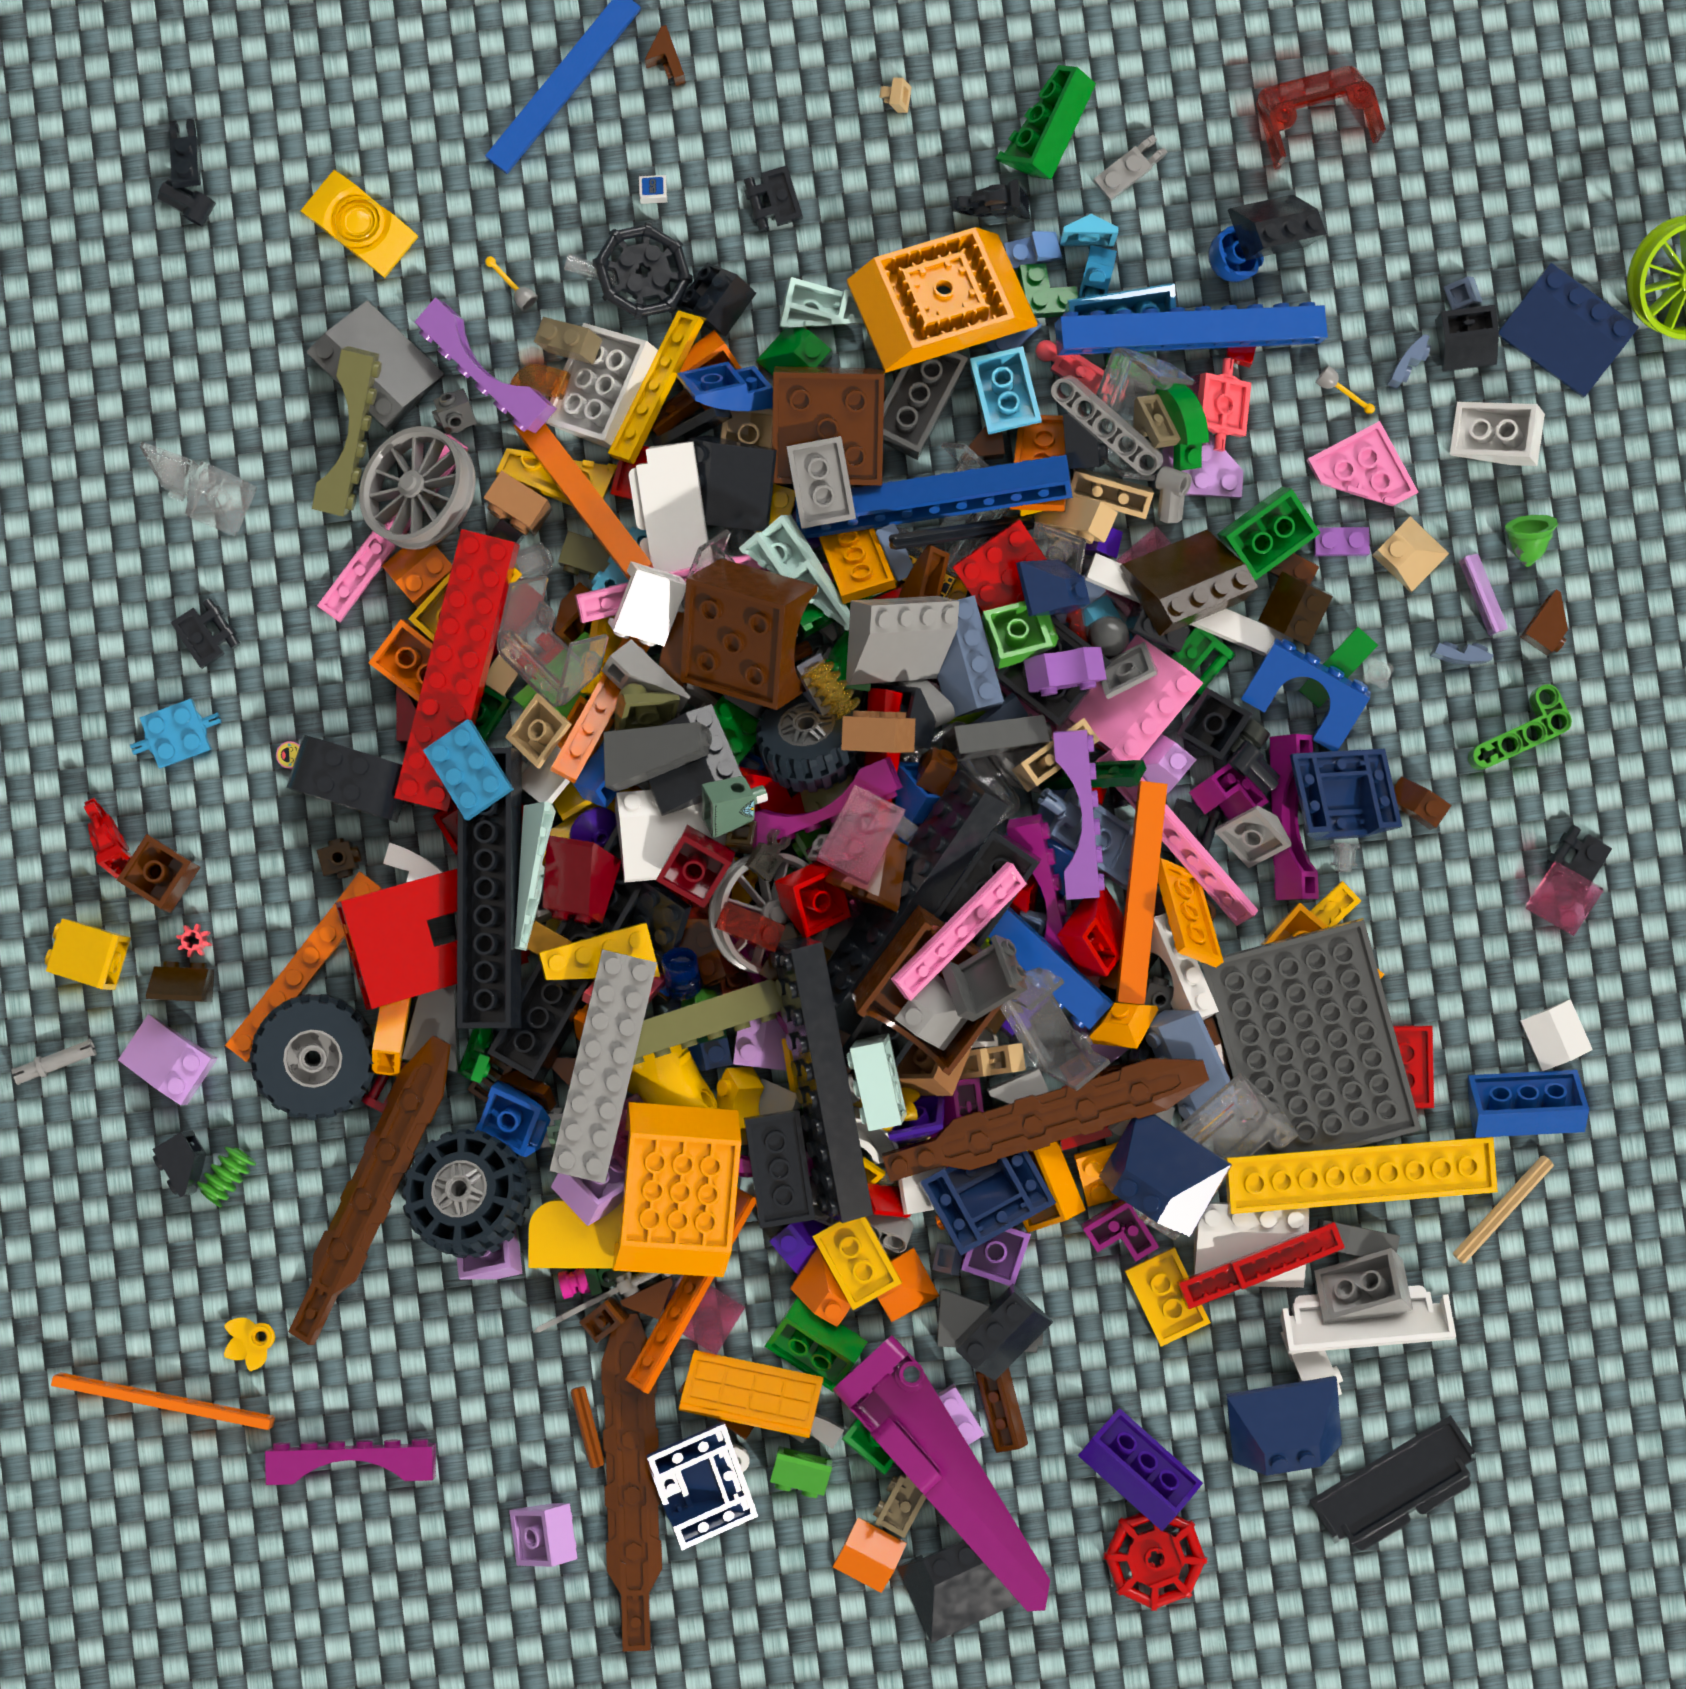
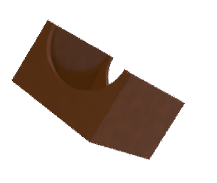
M775 366L773 371L772 449L777 450L773 483L793 484L786 446L841 436L850 485H882L883 368Z
M721 558L687 577L680 681L778 710L805 692L806 689L795 670V642L804 610L812 597L817 594L818 585Z
M918 905L854 990L852 997L859 1015L862 1017H873L902 1034L932 1058L941 1070L949 1076L1002 1005L975 1021L967 1020L944 1051L917 1037L895 1020L908 1000L905 999L891 978L945 925L943 921ZM970 941L950 962L959 965L983 949ZM940 971L938 975L944 979L943 973Z

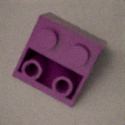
M979 1077L959 1080L953 1096H945L943 1129L954 1118L977 1111L984 1112ZM941 1129L940 1131H938V1132H936L935 1134L931 1135L930 1137H931V1138H934V1137H935L937 1134H939L943 1129Z

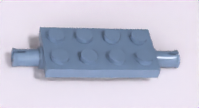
M1075 787L1068 789L1064 799L1053 793L1049 788H1046L1040 794L1044 799L1038 798V803L1055 814L1049 827L1050 838L1075 853L1082 831V812ZM1101 805L1093 807L1094 819L1100 818L1101 835H1095L1096 846H1102L1103 863H1098V871L1127 891L1133 828Z

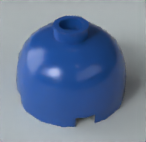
M1233 226L1227 227L1212 240L1208 252L1212 270L1218 277L1230 282H1240L1249 279L1258 272L1259 267L1264 262V257L1246 261Z

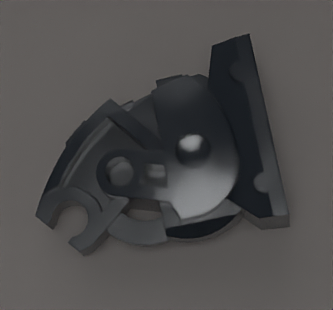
M1014 179L1007 185H990L989 187L972 192L971 196H958L957 200H951L953 212L968 216H995L999 219L1015 215L1021 219H1030L1028 192L1019 179Z

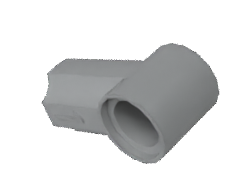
M1163 466L1158 472L1155 484L1156 488L1160 490L1158 506L1160 521L1178 523L1182 520L1184 497L1189 491L1192 481L1190 474L1168 466Z

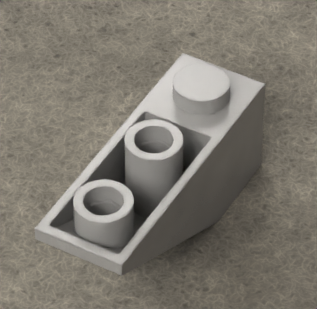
M632 639L611 654L601 670L621 690L628 684L636 683L644 686L647 692H665L679 695L680 702L676 713H680L691 697L682 686L678 685Z

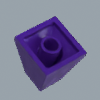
M920 1096L913 1103L917 1110L918 1119L903 1121L902 1125L894 1126L888 1132L889 1140L898 1145L915 1143L943 1129L945 1096Z
M816 1220L791 1223L774 1235L769 1242L786 1263L799 1275L818 1247L812 1236L830 1226Z

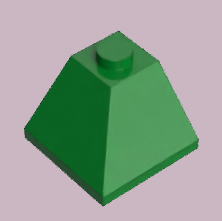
M788 327L778 335L756 362L773 376L775 366L824 367L832 358V349L804 327Z

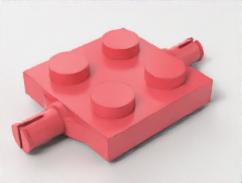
M1223 358L1222 374L1202 373L1200 374L1198 400L1205 413L1208 431L1215 434L1213 450L1220 452L1225 451L1226 435L1244 437L1247 431L1251 382L1239 380L1232 375L1234 359Z

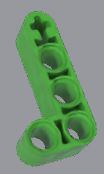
M1546 684L1533 690L1529 701L1537 718L1472 748L1468 753V762L1471 767L1477 770L1489 768L1569 730L1572 719L1558 689L1553 685ZM1541 691L1549 694L1550 702L1548 705L1540 701L1539 694ZM1553 716L1561 719L1562 727L1560 729H1555L1551 725V718ZM1528 727H1532L1537 731V739L1535 741L1527 737L1526 731ZM1504 738L1512 742L1513 749L1511 752H1506L1502 748L1501 744ZM1493 749L1494 755L1479 761L1478 756L1481 753Z

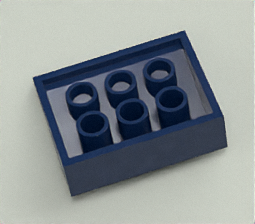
M1550 263L1501 327L1499 337L1584 398L1625 347L1639 326L1557 266Z

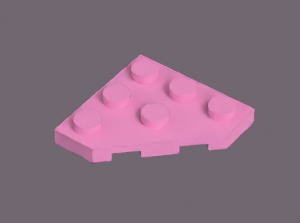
M1380 421L1307 459L1319 484L1393 507L1418 493Z

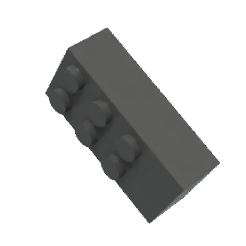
M952 352L903 367L900 370L884 401V444L916 460L919 459L966 368L967 357L957 352Z

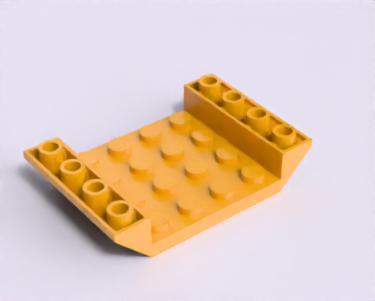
M628 1102L625 1130L629 1131L620 1236L619 1242H615L613 1271L724 1277L732 1251L740 1162L741 1132L738 1110Z

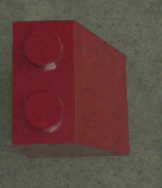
M549 835L545 856L543 908L552 912L553 918L561 921H568V918H573L574 921L584 925H590L591 922L603 923L621 860L594 842Z

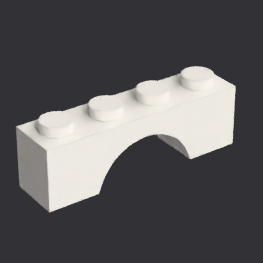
M1167 913L1155 916L1150 952L1160 956L1171 973L1174 986L1171 1001L1173 1010L1199 1011L1202 1020L1209 1018L1219 1011L1198 961L1177 952L1174 946L1173 934L1168 924Z

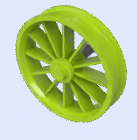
M1686 215L1661 223L1642 240L1632 257L1627 275L1629 302L1639 320L1657 332L1680 340H1686V326H1674L1684 301L1686 311ZM1677 233L1680 234L1682 262L1666 242ZM1662 247L1674 265L1666 263L1663 267L1651 264L1657 251ZM1649 267L1660 270L1670 276V279L1645 285ZM1670 287L1648 307L1645 293ZM1673 299L1664 324H1661L1654 316Z

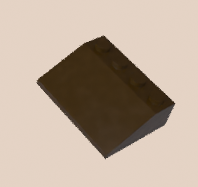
M1208 530L1120 565L1122 572L1159 637L1241 603L1258 588L1245 563Z

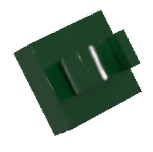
M598 1268L584 1269L592 1296L603 1293L605 1291L604 1287H611L616 1283L615 1280L605 1281L603 1279V1273L610 1271L612 1268H601L600 1270Z

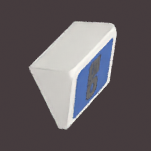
M666 175L639 176L641 204L668 202Z

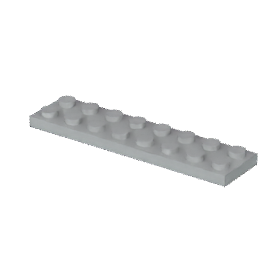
M602 949L549 1171L605 1184L657 962Z

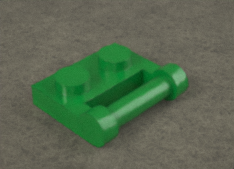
M1196 627L1187 637L1182 650L1179 653L1175 652L1171 658L1193 674L1213 649L1219 653L1217 658L1199 678L1203 684L1195 694L1200 697L1204 689L1227 661L1231 662L1236 655L1211 633Z

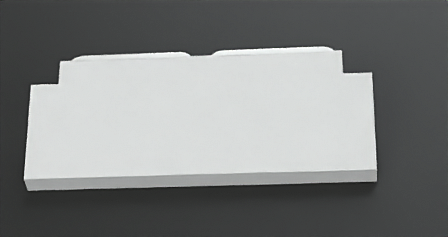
M694 441L649 447L646 449L647 463L638 464L636 468L631 469L629 472L636 525L639 529L646 530L647 538H643L640 541V548L652 562L653 568L665 572L711 562ZM685 598L682 599L678 609L680 612H684Z
M1408 1286L1413 1307L1411 1311L1385 1318L1330 1323L1323 1321L1318 1294L1298 1296L1292 1306L1293 1316H1289L1288 1308H1284L1280 1317L1288 1354L1453 1340L1456 1338L1449 1295H1443L1440 1303L1432 1304L1431 1293L1426 1292L1423 1286Z

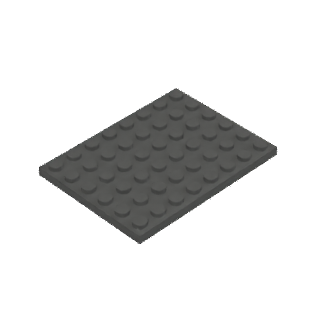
M1363 918L1222 956L1224 962L1216 968L1201 962L1207 985L1219 1011L1215 1014L1255 1155L1354 1148L1421 1130Z

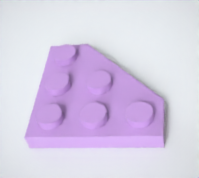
M1208 431L1209 442L1202 443V468L1182 470V472L1188 473L1192 477L1191 486L1186 496L1241 499L1243 470L1226 450L1223 452L1213 450L1215 438ZM1174 446L1163 447V464L1161 468L1163 466L1173 468Z

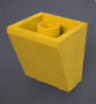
M62 918L61 923H57L54 928L53 938L55 942L53 949L48 950L45 958L46 972L96 988L115 990L131 937Z

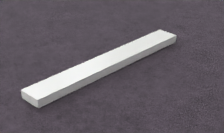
M1095 553L1085 580L1140 603L1120 568L1121 563ZM1224 609L1190 624L1263 656L1266 655L1275 638L1280 641L1287 639L1293 642V638L1229 609Z

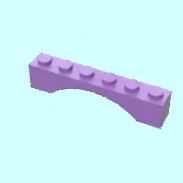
M435 297L416 319L415 323L421 328L419 333L430 343L434 340L440 346L437 349L438 352L449 361L451 358L458 363L456 369L465 377L469 378L471 376L476 380L475 387L486 396L490 394L495 399L493 404L503 413L509 412L514 417L512 422L523 432L529 430L536 433L557 409L538 390L527 386H514L502 383L489 374L477 361L469 346L465 334L464 320L445 302Z
M1087 729L1053 732L1055 761L1064 769L1074 784L1082 812V831L1079 845L1072 860L1064 870L1066 900L1100 897V890H1105L1104 874H1098V863H1103L1102 846H1096L1095 836L1101 835L1100 818L1094 819L1093 807H1099L1097 790L1092 791L1091 780L1096 779L1095 763H1090L1089 752H1094L1093 735H1088Z

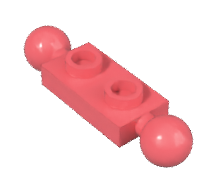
M1043 340L1036 346L1035 352L1039 360L1054 362L1050 369L1051 372L1061 378L1067 375L1076 377L1097 396L1100 392L1103 393L1106 402L1110 405H1119L1124 401V388L1119 384L1109 385L1107 381L1111 374L1081 355H1057L1056 345L1049 340Z

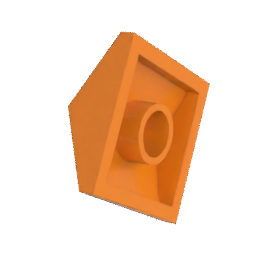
M858 1517L832 1567L882 1593L895 1571L907 1542Z

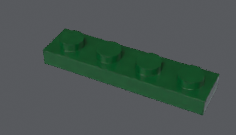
M1144 760L1090 762L1096 765V779L1091 780L1092 788L1137 786L1147 769ZM1061 768L1038 786L1040 790H1045L1046 788L1060 790L1070 789L1074 787V784L1064 769Z

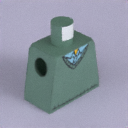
M742 776L702 784V819L713 838L719 837L754 820L755 805L768 800L767 792L763 785L750 788L745 777Z

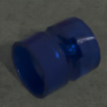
M684 947L669 950L661 960L667 993L678 1000H686L696 996L702 987L697 955L693 950Z

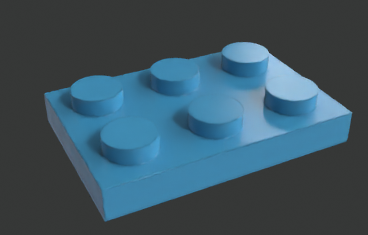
M465 720L423 750L465 820L472 819L514 790L472 720Z

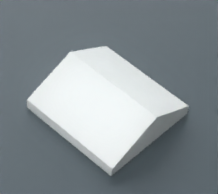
M1571 999L1520 1020L1541 1071L1569 1062L1593 1050Z

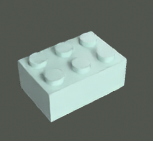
M889 1033L856 1040L850 1048V1053H847V1060L850 1070L854 1069L856 1074L853 1086L856 1097L861 1096L863 1107L859 1108L862 1124H867L868 1131L902 1125L907 1112Z

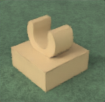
M893 78L892 87L882 86L879 97L884 98V103H889L897 113H908L912 87L904 78Z

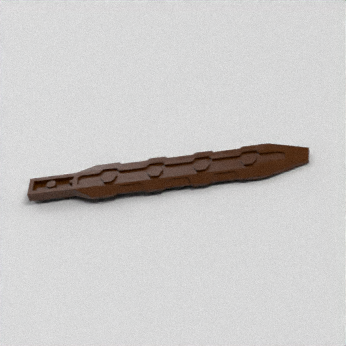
M432 1036L399 1072L387 1097L388 1103L375 1130L371 1131L363 1148L365 1152L351 1181L347 1182L340 1197L341 1202L328 1230L324 1231L313 1254L312 1281L288 1331L308 1345H315L338 1295L357 1280L368 1257L367 1252L376 1232L388 1215L391 1201L401 1179L413 1162L414 1152L428 1123H431L444 1096L451 1044L436 1036Z
M1150 1058L1121 1067V1070L1089 1080L1085 1078L1068 1083L1067 1087L1034 1096L1032 1094L1014 1100V1103L989 1111H977L954 1118L934 1138L882 1153V1158L890 1182L942 1166L973 1170L996 1163L997 1159L1027 1150L1032 1152L1048 1147L1050 1143L1079 1134L1087 1135L1103 1130L1105 1126L1136 1117L1140 1119L1166 1111L1209 1081L1203 1059Z
M638 1313L629 1314L627 1320L611 1332L601 1362L602 1394L604 1395L605 1406L603 1450L606 1451L607 1485L604 1487L605 1506L608 1513L606 1561L607 1572L621 1594L623 1652L651 1650L650 1591L662 1570V1540L659 1539L658 1515L660 1498L650 1474L646 1455L657 1451L659 1448L655 1413L657 1380L649 1394L625 1380L648 1340Z

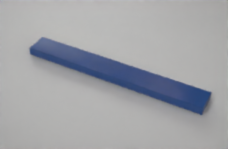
M611 0L485 155L486 159L505 174L511 171L638 15L641 7L633 0Z

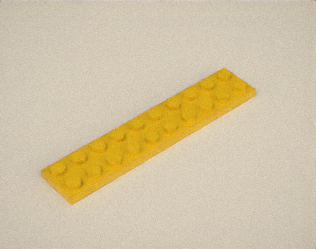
M1493 1137L1224 1158L1232 1164L1226 1175L1229 1214L1498 1192Z

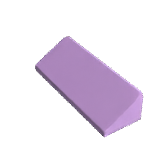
M1473 554L1464 557L1459 563L1488 635L1491 636L1508 629L1479 555Z

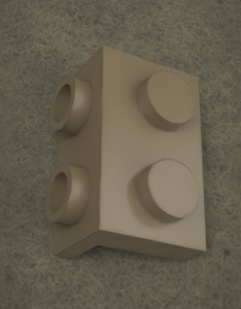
M902 1472L899 1478L893 1476L886 1489L890 1492L886 1502L880 1500L873 1515L877 1517L876 1525H881L905 1538L926 1497L907 1475Z

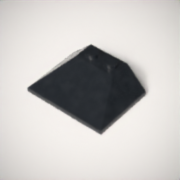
M964 1540L958 1541L924 1558L920 1555L897 1566L931 1644L1019 1603Z

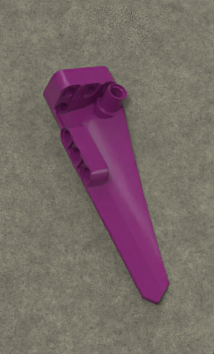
M891 1335L834 1387L833 1391L1026 1611H1045L1050 1578L931 1385L923 1368L901 1343ZM908 1367H915L919 1371V1379L914 1383L907 1382L904 1379L903 1373Z

